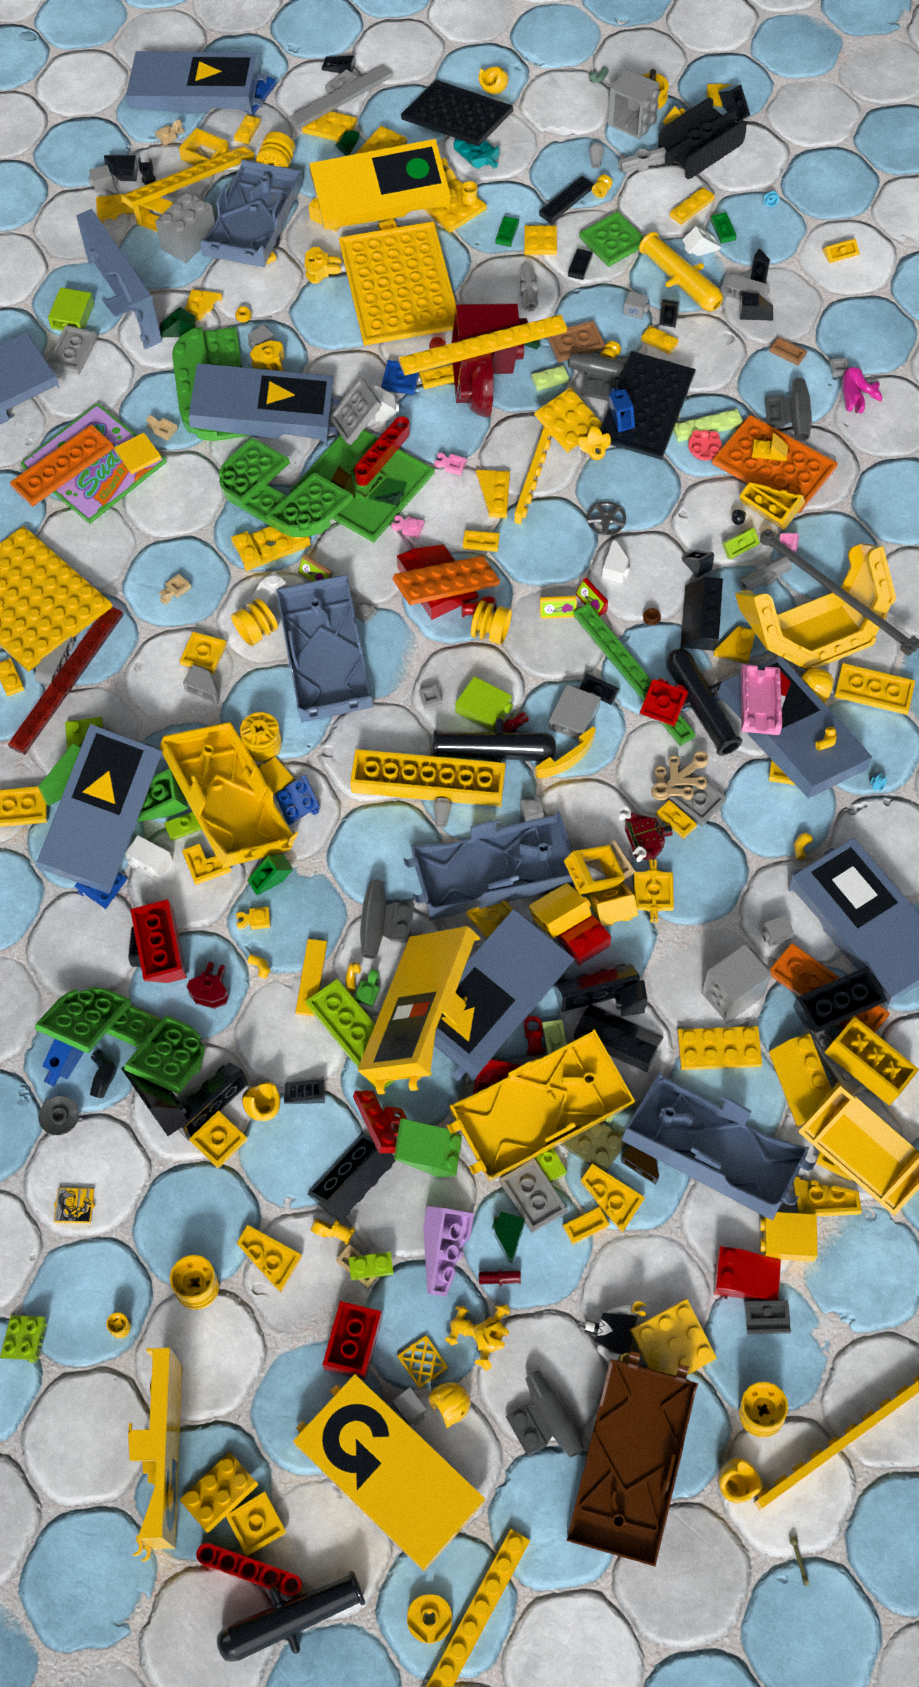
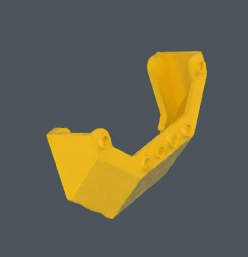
M867 543L857 544L851 547L848 552L850 568L841 588L882 619L886 620L887 612L891 604H894L896 595L884 547ZM746 589L735 593L740 612L765 648L806 670L819 668L874 645L877 639L875 637L880 629L832 592L779 614H776L773 599L768 594L759 593L754 595L751 590Z

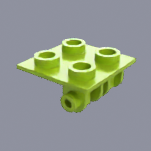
M10 1315L0 1358L27 1360V1362L36 1363L40 1352L38 1346H42L39 1340H44L43 1336L47 1327L45 1317Z

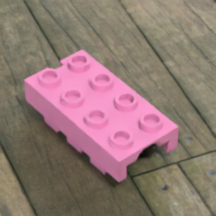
M743 664L740 672L741 732L780 735L782 729L780 668L765 667L764 670H757L758 666Z

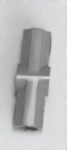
M664 147L650 151L639 149L636 155L618 159L619 171L621 173L635 169L646 171L649 165L665 161L666 150Z
M524 265L520 268V295L523 298L524 310L534 312V310L538 309L537 280H535L534 267Z
M782 556L768 564L766 562L761 563L753 572L739 579L741 589L753 591L762 585H771L777 577L792 569L790 559L787 556Z

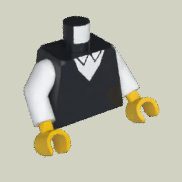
M636 1301L634 1304L609 1309L606 1313H602L600 1323L587 1320L584 1333L597 1336L595 1347L608 1363H610V1359L624 1362L629 1361V1352L633 1338L630 1329L636 1325L637 1316L635 1314L640 1316L646 1315V1312L639 1311L641 1306H646L645 1303Z

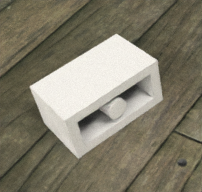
M140 836L136 837L125 852L130 866L134 868L139 867L151 877L156 876L159 879L173 861L170 852Z

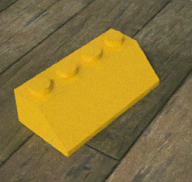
M810 1034L792 1038L769 1051L796 1127L802 1126L822 1099L831 1090Z

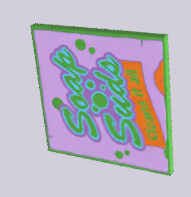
M96 403L20 464L22 468L28 470L91 424L114 447L137 435ZM113 449L55 490L53 494L86 522L91 524L161 468L167 461L161 455V460L131 475Z

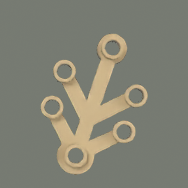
M704 751L696 752L693 756V762L679 773L680 758L675 755L670 756L668 759L670 780L664 783L666 768L664 766L656 767L655 776L657 777V783L651 789L652 797L656 800H665L669 796H682L686 800L692 799L694 790L691 787L683 789L673 787L676 785H695L698 789L706 788L707 779L705 777H686L697 768L707 766L709 761L708 754Z

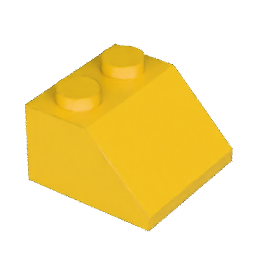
M624 882L613 889L587 893L595 918L603 926H611L614 922L621 920L629 921L633 917L638 916L635 896Z

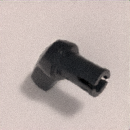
M96 1050L92 1053L91 1059L99 1069L93 1078L90 1095L104 1098L109 1085L116 1075L117 1068L115 1062L109 1061L102 1050Z

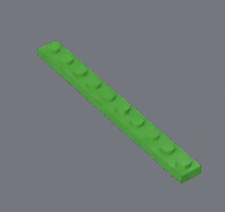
M589 603L574 611L573 616L644 702L652 682L649 676ZM679 715L675 727L660 722L679 746L684 745L696 736L695 732L681 715Z

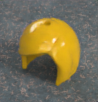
M490 67L486 70L480 69L478 80L485 92L496 95L502 93L507 88L509 76L502 68Z
M817 668L806 671L801 676L802 680L823 703H826L833 687L832 675L825 670Z
M273 1082L252 1086L243 1093V1108L253 1120L268 1121L279 1112L281 1105L280 1095Z
M446 1382L440 1384L429 1395V1404L433 1410L438 1407L446 1428L460 1422L469 1412L471 1405L470 1395L467 1389L458 1383Z
M733 1458L721 1468L718 1475L720 1491L724 1498L732 1503L749 1501L763 1488L760 1475L754 1466L743 1458Z

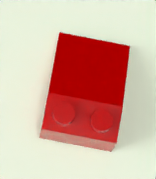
M592 914L590 917L556 936L567 953L575 959L574 962L577 966L610 947L611 944L610 934Z
M720 1246L717 1252L713 1294L757 1301H778L781 1260L743 1249Z

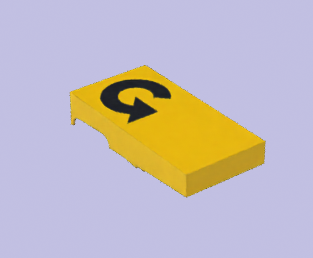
M146 1348L147 1353L152 1358L149 1429L132 1430L133 1424L129 1423L128 1429L129 1461H142L143 1474H148L147 1482L155 1486L140 1533L136 1535L139 1549L136 1553H133V1556L140 1555L146 1549L147 1556L141 1559L142 1562L150 1559L151 1549H176L183 1366L170 1348Z
M354 1374L342 1388L335 1385L329 1391L334 1397L308 1425L303 1421L299 1423L295 1429L300 1434L293 1440V1443L390 1540L425 1572L486 1502L485 1498Z

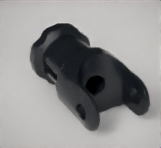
M139 158L138 164L142 174V183L148 185L155 182L156 177L153 175L154 167L151 158L149 162H141V158Z

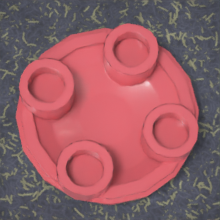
M695 430L689 438V451L700 460H712L722 449L719 434L716 431Z

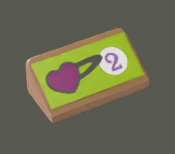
M303 554L298 568L300 575L311 582L332 578L331 570Z

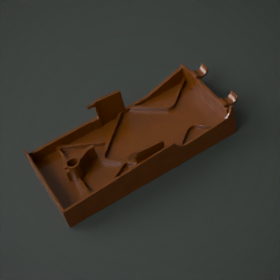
M631 1351L628 1362L610 1359L567 1541L656 1567L698 1383L686 1379L688 1366L679 1364L676 1376L638 1366L641 1353Z

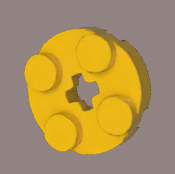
M433 1594L422 1595L411 1603L407 1613V1624L410 1633L415 1639L422 1643L434 1644L443 1640L451 1630L453 1620L451 1609L442 1597ZM433 1612L436 1622L433 1625L431 1623L428 1625L424 1624L426 1620L424 1615L426 1613L430 1615Z

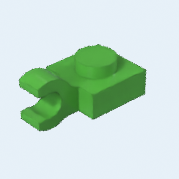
M371 969L367 983L361 981L354 997L356 1002L370 1007L374 1006L380 992V987L376 986L380 977L379 971Z

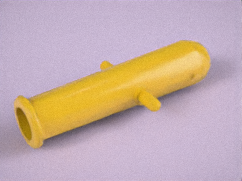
M655 231L648 233L642 239L639 245V252L646 254L671 278L665 283L666 287L678 285L698 306L708 312L715 311L720 307L723 302L722 291L699 272L704 268L703 263L695 266L691 265L659 238V234Z

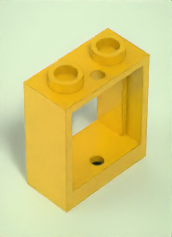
M195 128L179 147L181 160L191 165H197L209 160L195 153L201 145L216 151L211 158L230 151L228 141L198 128Z
M159 197L134 208L137 225L158 232L155 221L160 216L150 213L149 209L163 214L174 202Z
M610 845L573 851L564 860L579 895L616 888L625 879ZM599 860L607 879L593 881L585 862Z

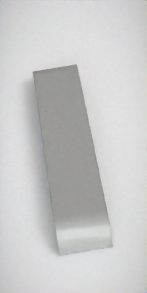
M80 632L73 638L72 636L41 659L35 672L36 682L55 686V682H57L63 670L62 666H65L70 655L69 651H72L77 641L76 637H79Z

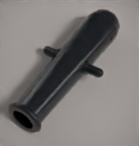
M677 648L671 651L666 656V668L675 683L684 686L686 691H688V697L683 710L687 707L692 708L716 746V753L719 756L734 752L741 746L743 740L736 735L715 697V692L719 690L722 681L712 686L708 685L690 652L684 648Z
M502 718L496 719V728L493 732H438L435 729L433 733V756L488 758L500 763L504 759L543 762L549 757L552 759L556 753V741L552 735L544 732L503 731Z
M350 1571L347 1577L288 1601L282 1600L277 1587H271L270 1595L274 1603L272 1607L224 1627L217 1635V1647L221 1657L229 1662L240 1661L284 1639L285 1641L288 1640L291 1651L294 1654H298L300 1652V1645L296 1637L298 1632L359 1603L360 1605H365L366 1602L355 1572Z

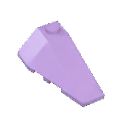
M426 1206L423 1231L428 1294L447 1296L456 1273L454 1268L458 1259H461L463 1256L462 1248L465 1241H469L471 1236L474 1213Z

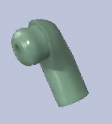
M602 67L599 74H596L595 71L589 73L590 82L604 81L609 69Z

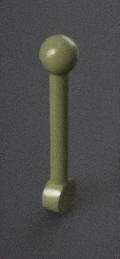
M791 1537L790 1544L793 1546L803 1584L804 1586H809V1580L798 1549V1539Z

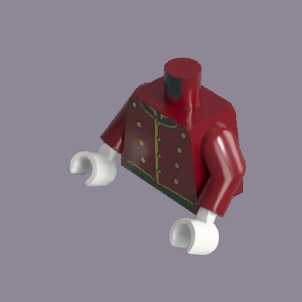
M627 806L621 807L618 812L622 813L619 816V820H627L624 830L636 861L640 862L642 859L654 860L664 848L665 837L673 835L670 824L660 827L657 818L631 812Z

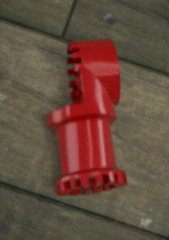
M487 596L481 599L486 601L487 604L493 603L494 611H496L497 606L494 597ZM461 601L462 617L474 615L480 601H476V603Z
M529 1016L524 1021L525 1038L528 1040L527 1055L533 1056L534 1054L536 1056L537 1054L539 1056L545 1053V1049L542 1048L541 1039L543 1037L542 1023L537 1016ZM534 1021L539 1027L537 1030L531 1031L528 1029L527 1024Z

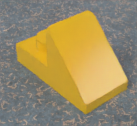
M773 433L771 441L754 439L752 458L787 461L788 445L775 433Z

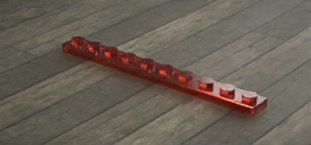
M112 607L94 622L8 743L9 748L23 755L28 752L124 616L122 611Z

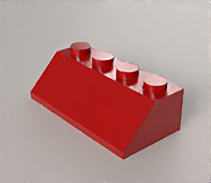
M166 899L130 909L143 980L170 983L187 978L174 909L170 901Z

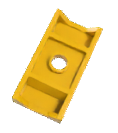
M271 526L252 534H248L245 531L231 537L232 546L236 548L245 571L252 570L311 546L309 537H291ZM271 541L276 543L273 546L267 545V543Z

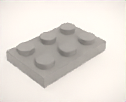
M66 325L47 361L50 368L80 374L98 337L97 332Z
M682 765L678 769V773L681 772L684 768H686V766ZM692 772L686 778H697L699 776ZM708 783L704 789H698L695 785H676L673 787L678 789L691 787L694 790V795L690 800H686L682 796H669L667 798L668 801L670 800L700 826H703L727 801L724 795Z
M535 1159L530 1160L499 1179V1183L520 1216L525 1218V1224L532 1234L568 1212Z

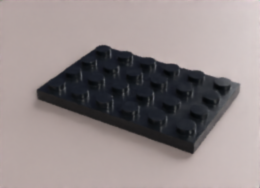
M435 80L401 113V120L480 146L514 110L513 105Z
M631 351L617 388L619 390L625 389L633 404L635 428L618 432L609 406L600 429L602 435L609 433L611 438L610 445L663 460L696 369Z

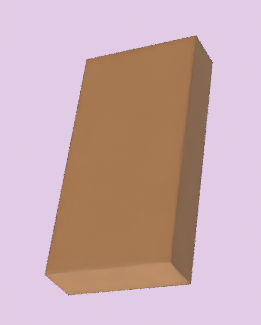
M780 337L776 339L769 352L797 366L800 365L807 355L806 350Z

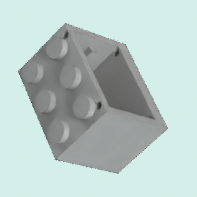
M626 69L610 88L608 125L640 140L657 121L656 113L659 106L658 97L660 95L659 83Z
M187 191L155 221L161 250L184 263H187L201 250L200 241L205 238L215 224L212 205Z
M744 944L707 971L702 995L723 1020L728 1023L764 997L771 977V971L765 963H761L756 952Z

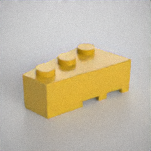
M751 482L748 483L739 496L743 505L783 531L805 503L803 495H794L787 493V491H778L771 489V487Z

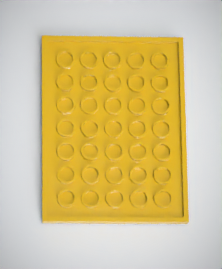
M434 221L338 238L363 346L453 330L456 303Z
M22 526L0 543V646L29 672L40 663L42 658L71 636L72 638L113 606L107 598L26 527Z

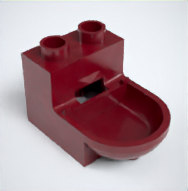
M456 304L451 343L526 324L528 320L527 318H519L518 304ZM524 344L452 363L456 403H468V408L474 414L483 418L490 417L493 406V374H513L515 361L523 360Z

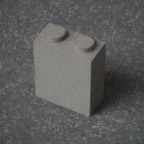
M566 685L549 719V729L579 740V736L589 730L599 710L601 697L594 693L580 690L576 686Z

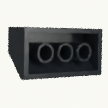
M704 577L685 585L680 648L715 651L717 648L723 578Z
M620 964L613 969H600L594 974H581L575 979H562L555 983V994L560 1010L565 1012L618 998L619 990L640 981V975L632 964Z
M867 966L796 997L793 1007L802 1023L816 1034L884 1004L888 1000Z
M591 1004L583 1013L574 1032V1040H577L595 1029L610 1056L645 1072H648L664 1038L659 1034Z
M229 1062L226 1066H221L211 1080L207 1079L197 1093H192L186 1099L183 1107L187 1113L184 1116L189 1122L178 1129V1131L188 1141L218 1110L221 1111L248 1086L244 1071Z
M125 1066L121 1068L167 1136H170L189 1122L184 1116L187 1111L172 1091L124 1070Z
M362 1134L307 1194L327 1213L341 1221L349 1215L351 1209L364 1198L371 1187L378 1183L381 1176L391 1169L396 1161L394 1160V1155L392 1153H379L372 1137Z

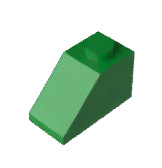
M268 855L247 881L255 894L260 895L282 883L293 871V868L285 855Z

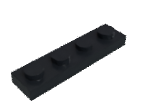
M581 176L539 211V216L549 223H553L592 190L594 183Z

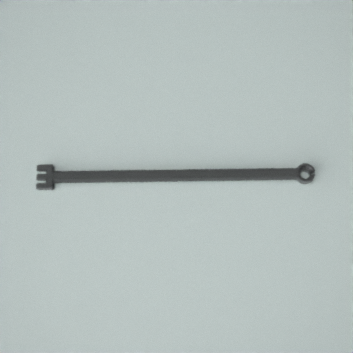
M766 529L761 533L760 542L763 545L773 547L783 556H787L791 562L901 644L900 650L907 656L918 650V638L912 636L910 639L778 541L772 530Z

